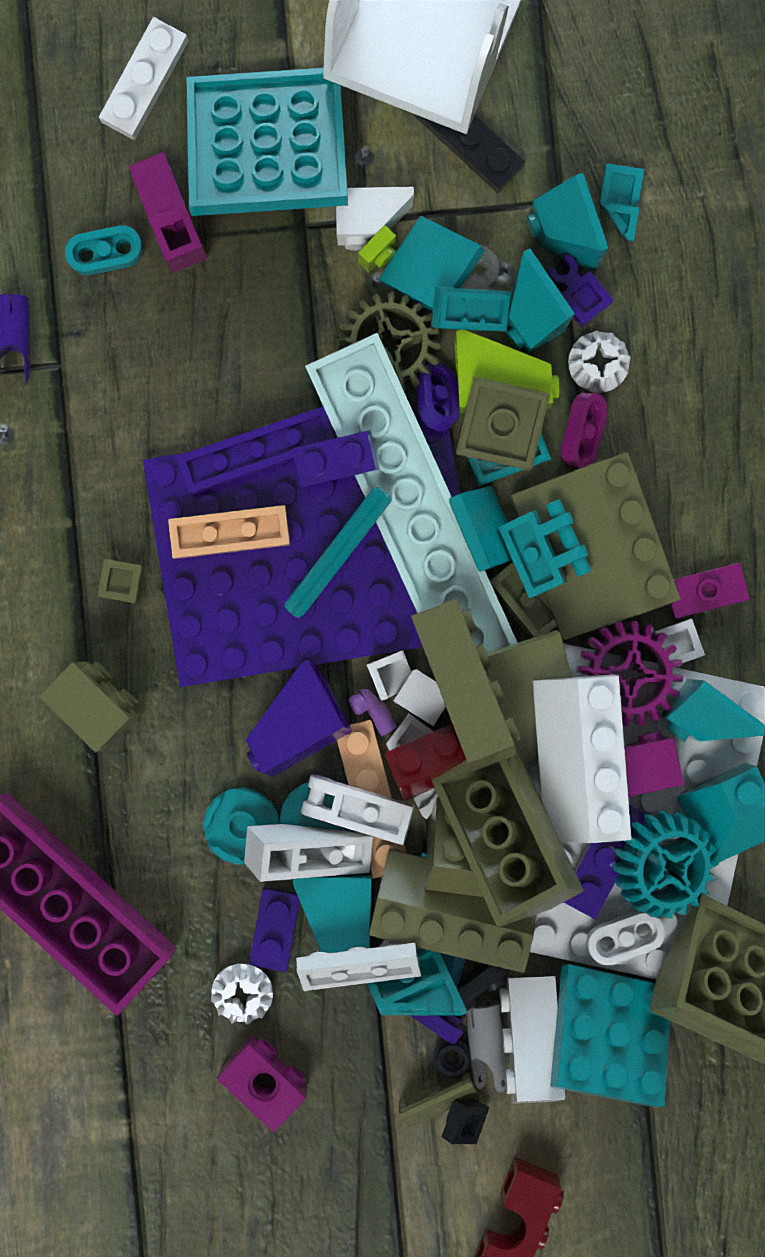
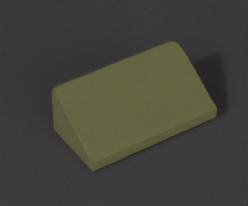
M466 1071L459 1077H449L401 1099L399 1102V1115L407 1126L413 1127L449 1111L454 1100H473L479 1094L469 1071Z

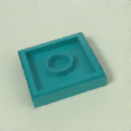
M420 216L379 277V281L383 286L402 296L408 295L410 300L416 303L421 302L423 307L433 311L435 287L461 288L485 251L481 245Z
M493 486L460 493L450 498V506L477 570L482 572L512 561L498 529L499 526L508 523Z

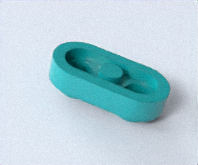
M120 225L73 236L66 245L65 257L75 272L88 276L134 266L140 261L144 247L141 238L134 229ZM127 243L131 245V249L127 254H120L118 252L122 244ZM86 251L93 252V258L89 262L81 261V256Z

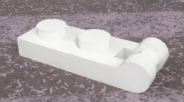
M310 775L308 787L311 788L308 800L303 801L300 813L403 845L405 843L415 805L339 783L324 776ZM325 793L335 796L332 808L323 805Z

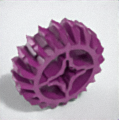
M630 621L627 633L622 622L614 623V636L606 627L601 628L599 632L604 642L600 643L597 639L591 637L587 642L589 646L595 649L594 653L581 651L579 654L582 659L589 660V666L576 667L577 673L598 676L611 675V671L626 670L629 668L630 663L634 665L632 669L637 670L638 673L647 674V677L630 679L629 685L625 683L627 679L617 675L619 676L623 727H629L632 715L638 726H644L646 722L645 712H647L652 720L660 719L656 706L659 705L662 709L669 711L672 705L665 699L666 695L672 697H679L680 691L670 687L671 682H683L684 678L683 675L672 674V668L680 667L683 664L681 659L669 660L668 656L677 650L676 646L668 645L664 648L661 647L667 635L659 633L651 639L654 627L649 624L645 625L641 634H639V624L637 621ZM626 641V648L622 651L621 660L614 666L600 665L603 657L612 647ZM638 643L645 646L654 655L659 671L650 670L643 666L640 657L641 652L638 651ZM658 682L656 689L647 700L633 706V699L637 698L638 689L642 684Z

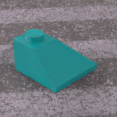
M580 173L533 200L530 214L526 216L531 236L539 238L541 247L562 258L567 254L571 255L576 260L578 266L588 271L597 269L608 250V245L584 174Z
M529 248L523 252L516 272L507 328L509 330L505 333L515 350L519 351L522 349L525 354L531 355L565 332L575 313Z
M687 679L679 690V697H674L670 702L672 708L669 711L664 710L660 716L669 723L665 729L683 742L688 737L702 742L765 736V725L705 680Z
M743 763L675 795L686 818L690 817L699 822L701 828L707 830L709 835H711L709 841L717 848L711 856L718 863L765 841V782L757 766Z

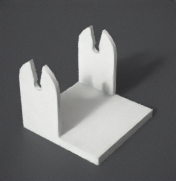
M329 0L325 25L323 78L467 134L520 7L521 0Z

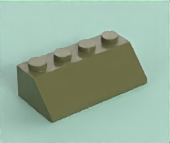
M518 752L515 756L471 772L467 760L431 780L497 927L550 910L584 892Z
M389 848L369 936L402 944L415 943L416 947L525 973L534 937L537 914L497 927L484 897L425 890L427 858Z

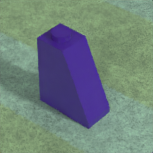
M306 660L299 665L245 739L250 748V751L247 752L248 759L257 772L261 771L262 774L274 777L352 732L318 665H315L310 660Z

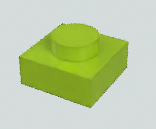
M384 225L358 252V263L368 273L376 265L380 269L383 268L396 253L393 249L396 243V235Z

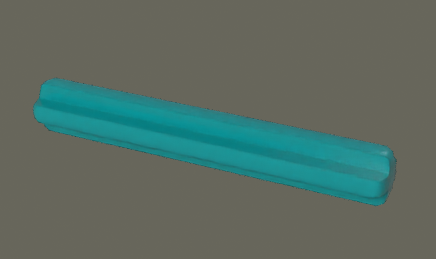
M375 487L371 490L286 601L285 608L288 612L299 618L310 608L391 503L392 497L380 487Z

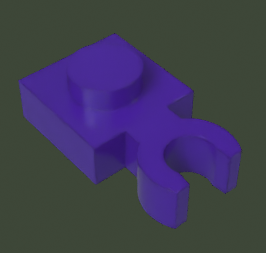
M567 254L562 261L567 266L568 273L560 275L551 266L547 274L556 286H563L565 289L561 294L575 313L573 318L582 328L613 303V299L590 271L580 277L577 273L578 266L576 260Z

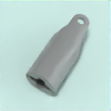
M494 999L476 1000L477 1003L466 1013L474 1086L478 1089H482L485 1086L487 1077L485 1064H487L493 1073L496 1091L503 1092L506 1089V1060L503 1050L500 1004L498 1000Z

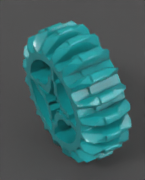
M658 811L656 817L651 814H644V825L638 822L631 823L634 831L631 835V840L624 841L626 842L624 848L614 849L616 855L621 860L612 864L614 871L619 873L614 881L622 889L620 892L622 897L631 903L632 907L637 911L645 912L650 917L655 918L661 915L664 918L672 919L675 912L680 915H686L687 904L699 907L697 897L700 893L710 895L705 887L707 881L717 880L714 874L710 872V869L719 865L716 859L711 856L717 848L709 841L711 835H709L707 830L701 828V825L696 820L690 817L686 818L685 815L679 812H672L670 814L666 811ZM679 837L674 842L670 840L662 846L658 844L665 839ZM667 884H672L671 886H669V887L666 888V889H663V890H660V891H654L656 888L661 889V888H663L664 886H666Z

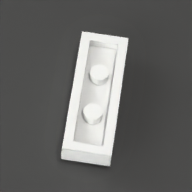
M155 17L152 18L99 116L101 123L133 140L136 139L189 42L185 33Z
M393 942L384 947L368 949L365 947H354L344 952L329 954L326 952H314L309 956L296 958L297 974L304 991L421 976L420 961L415 943L402 944Z

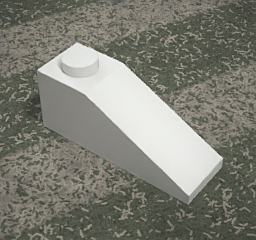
M289 824L247 826L244 863L260 882L369 873L373 836L361 832Z

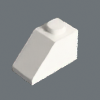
M414 187L347 188L348 206H336L338 245H345V248L348 250L358 251L384 225L391 229L413 207Z

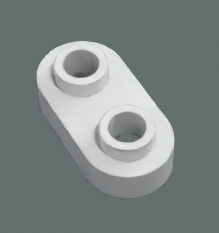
M636 911L592 928L587 936L586 945L588 952L596 962L607 966L615 965L659 948L665 938V928L659 918L650 917L645 912ZM643 923L648 924V933L644 936L637 935V927ZM606 936L611 937L612 945L607 949L600 948V940Z

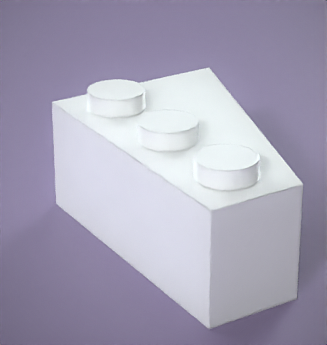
M555 976L508 978L506 988L500 989L501 1013L507 1012L508 1028L502 1029L504 1053H509L510 1069H505L506 1092L511 1094L512 1104L565 1100V1090L550 1087L558 1009Z

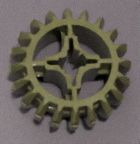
M394 292L388 293L387 303H381L380 296L374 294L372 296L374 306L369 307L364 300L358 302L361 315L352 310L347 313L348 319L354 325L341 324L340 332L348 337L338 339L337 346L343 349L358 342L365 327L376 320L378 335L382 344L384 329L392 343L400 344L395 345L394 361L386 347L384 349L406 395L405 383L409 382L411 387L417 390L419 380L416 376L418 373H430L429 369L424 366L426 363L438 365L439 359L430 353L441 351V343L431 340L439 336L440 330L434 327L426 328L432 322V314L429 313L419 317L423 310L421 302L416 303L410 309L408 308L410 301L408 295H404L401 303L398 304L395 303ZM388 317L406 321L415 329V332L411 333L410 329L406 331L396 330L391 325ZM421 343V352L418 359L411 367L403 371L400 356L403 352L412 349V345Z

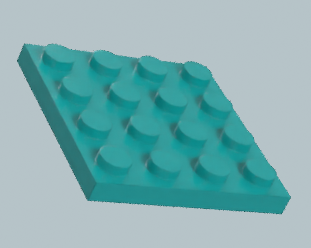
M324 68L186 77L188 185L191 216L348 206L341 85L324 79Z

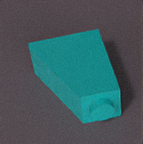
M372 873L293 879L294 889L321 952L329 954L348 951L354 947L370 948Z

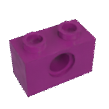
M251 1035L221 1067L217 1080L274 1133L306 1099L308 1086L305 1083L307 1080L293 1065L287 1067L277 1058L278 1052L272 1044L263 1038L259 1041L254 1035ZM260 1073H268L274 1077L276 1083L270 1087H263L258 1084L255 1077Z

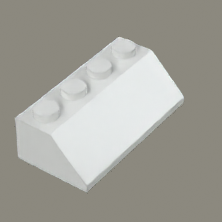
M611 674L533 680L541 802L559 840L580 843L631 840L619 676Z

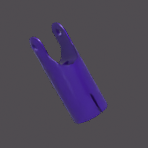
M0 294V361L3 355L8 352L20 353L24 358L25 385H27L30 372V299L23 295L12 294V301H10V294Z

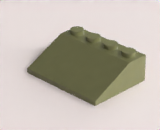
M628 452L510 495L517 518L531 511H537L542 524L551 520L546 505L560 499L565 512H570L574 520V524L571 526L580 546L584 544L589 554L586 556L591 572L577 577L572 564H568L562 567L568 582L545 592L562 641L681 600ZM557 531L547 535L556 556L566 552Z
M700 894L697 897L699 907L692 906L658 972L649 1011L765 1064V924L704 894Z

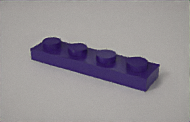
M322 406L176 457L188 493L193 495L294 460L293 448L336 437L328 415Z

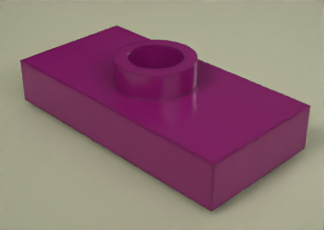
M736 563L674 579L681 600L670 603L669 606L672 618L677 619L750 600L741 564Z

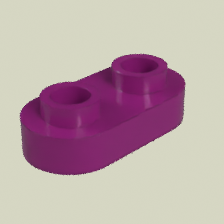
M580 393L570 407V415L560 448L562 459L569 468L581 469L594 464L607 417L606 401L598 393Z

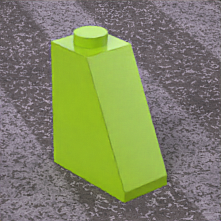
M456 330L454 347L460 414L465 411L473 376L550 393L547 409L553 404V398H559L558 375H552L550 363L467 330Z

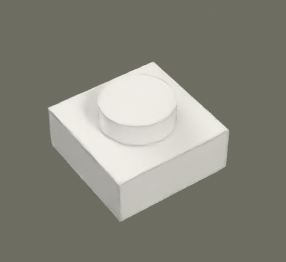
M687 619L653 632L654 637L659 633L667 635L665 642L661 645L662 648L668 645L676 646L677 650L668 656L669 660L681 659L682 663L705 655L692 619Z

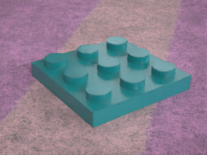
M570 964L562 966L550 1087L655 1108L665 1107L670 1020L649 1011L655 983Z

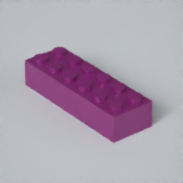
M8 792L0 795V909L108 1009L118 1016L171 958L177 947Z

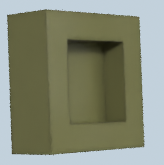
M104 559L97 597L138 604L144 566Z

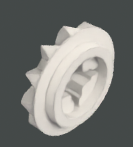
M596 330L581 336L573 345L569 354L568 366L572 378L580 387L590 392L603 393L613 390L623 382L628 374L631 357L628 355L625 342L620 341L613 333ZM597 347H599V351L602 352L604 358L614 359L604 366L602 377L597 365L584 363L595 357Z
M235 964L223 969L216 976L212 985L211 1002L217 1008L218 1016L224 1015L230 1020L231 1024L238 1021L249 1025L257 1018L262 1019L272 1003L273 988L269 978L262 970L249 964ZM238 982L240 983V988H243L244 993H251L248 996L246 1006H243L239 998H232L236 993Z

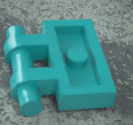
M560 499L546 505L551 520L543 524L537 511H531L498 527L529 599L568 582L562 570V567L568 564H572L577 577L591 572L586 556L589 554L584 544L580 546L571 526L574 524V520L570 512H565ZM556 531L566 551L556 556L547 536Z

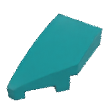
M606 163L599 205L626 241H634L640 209L638 203L644 169Z

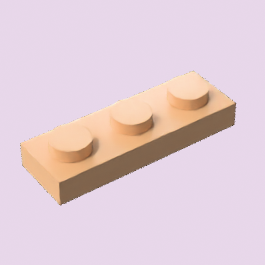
M285 505L168 519L173 559L290 545Z

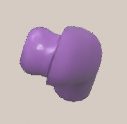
M360 689L358 694L352 695L349 698V704L353 712L360 715L367 711L381 736L398 728L385 703L369 689Z

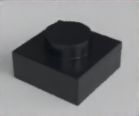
M454 1100L452 1108L447 1115L442 1138L451 1144H477L489 1107L480 1101Z

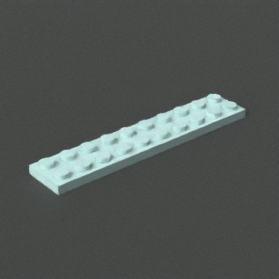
M378 333L306 365L307 372L337 437L371 430L379 470L358 474L355 477L365 498L375 487L382 488L392 497L391 503L376 523L417 613L457 599L461 611L469 609L477 631L470 634L475 647L483 644L487 653L517 643L485 570L479 572L475 566L450 506L449 499L452 498Z

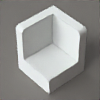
M403 650L367 664L381 701L398 694L411 674Z
M416 669L411 672L393 700L432 726H434L446 707L437 682Z

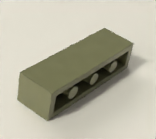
M457 599L412 615L411 618L471 772L517 755L514 742L521 739L513 718L504 719L499 705L506 702L498 681L490 683L485 669L491 667L483 644L475 647L470 633L477 630L469 609L461 611Z

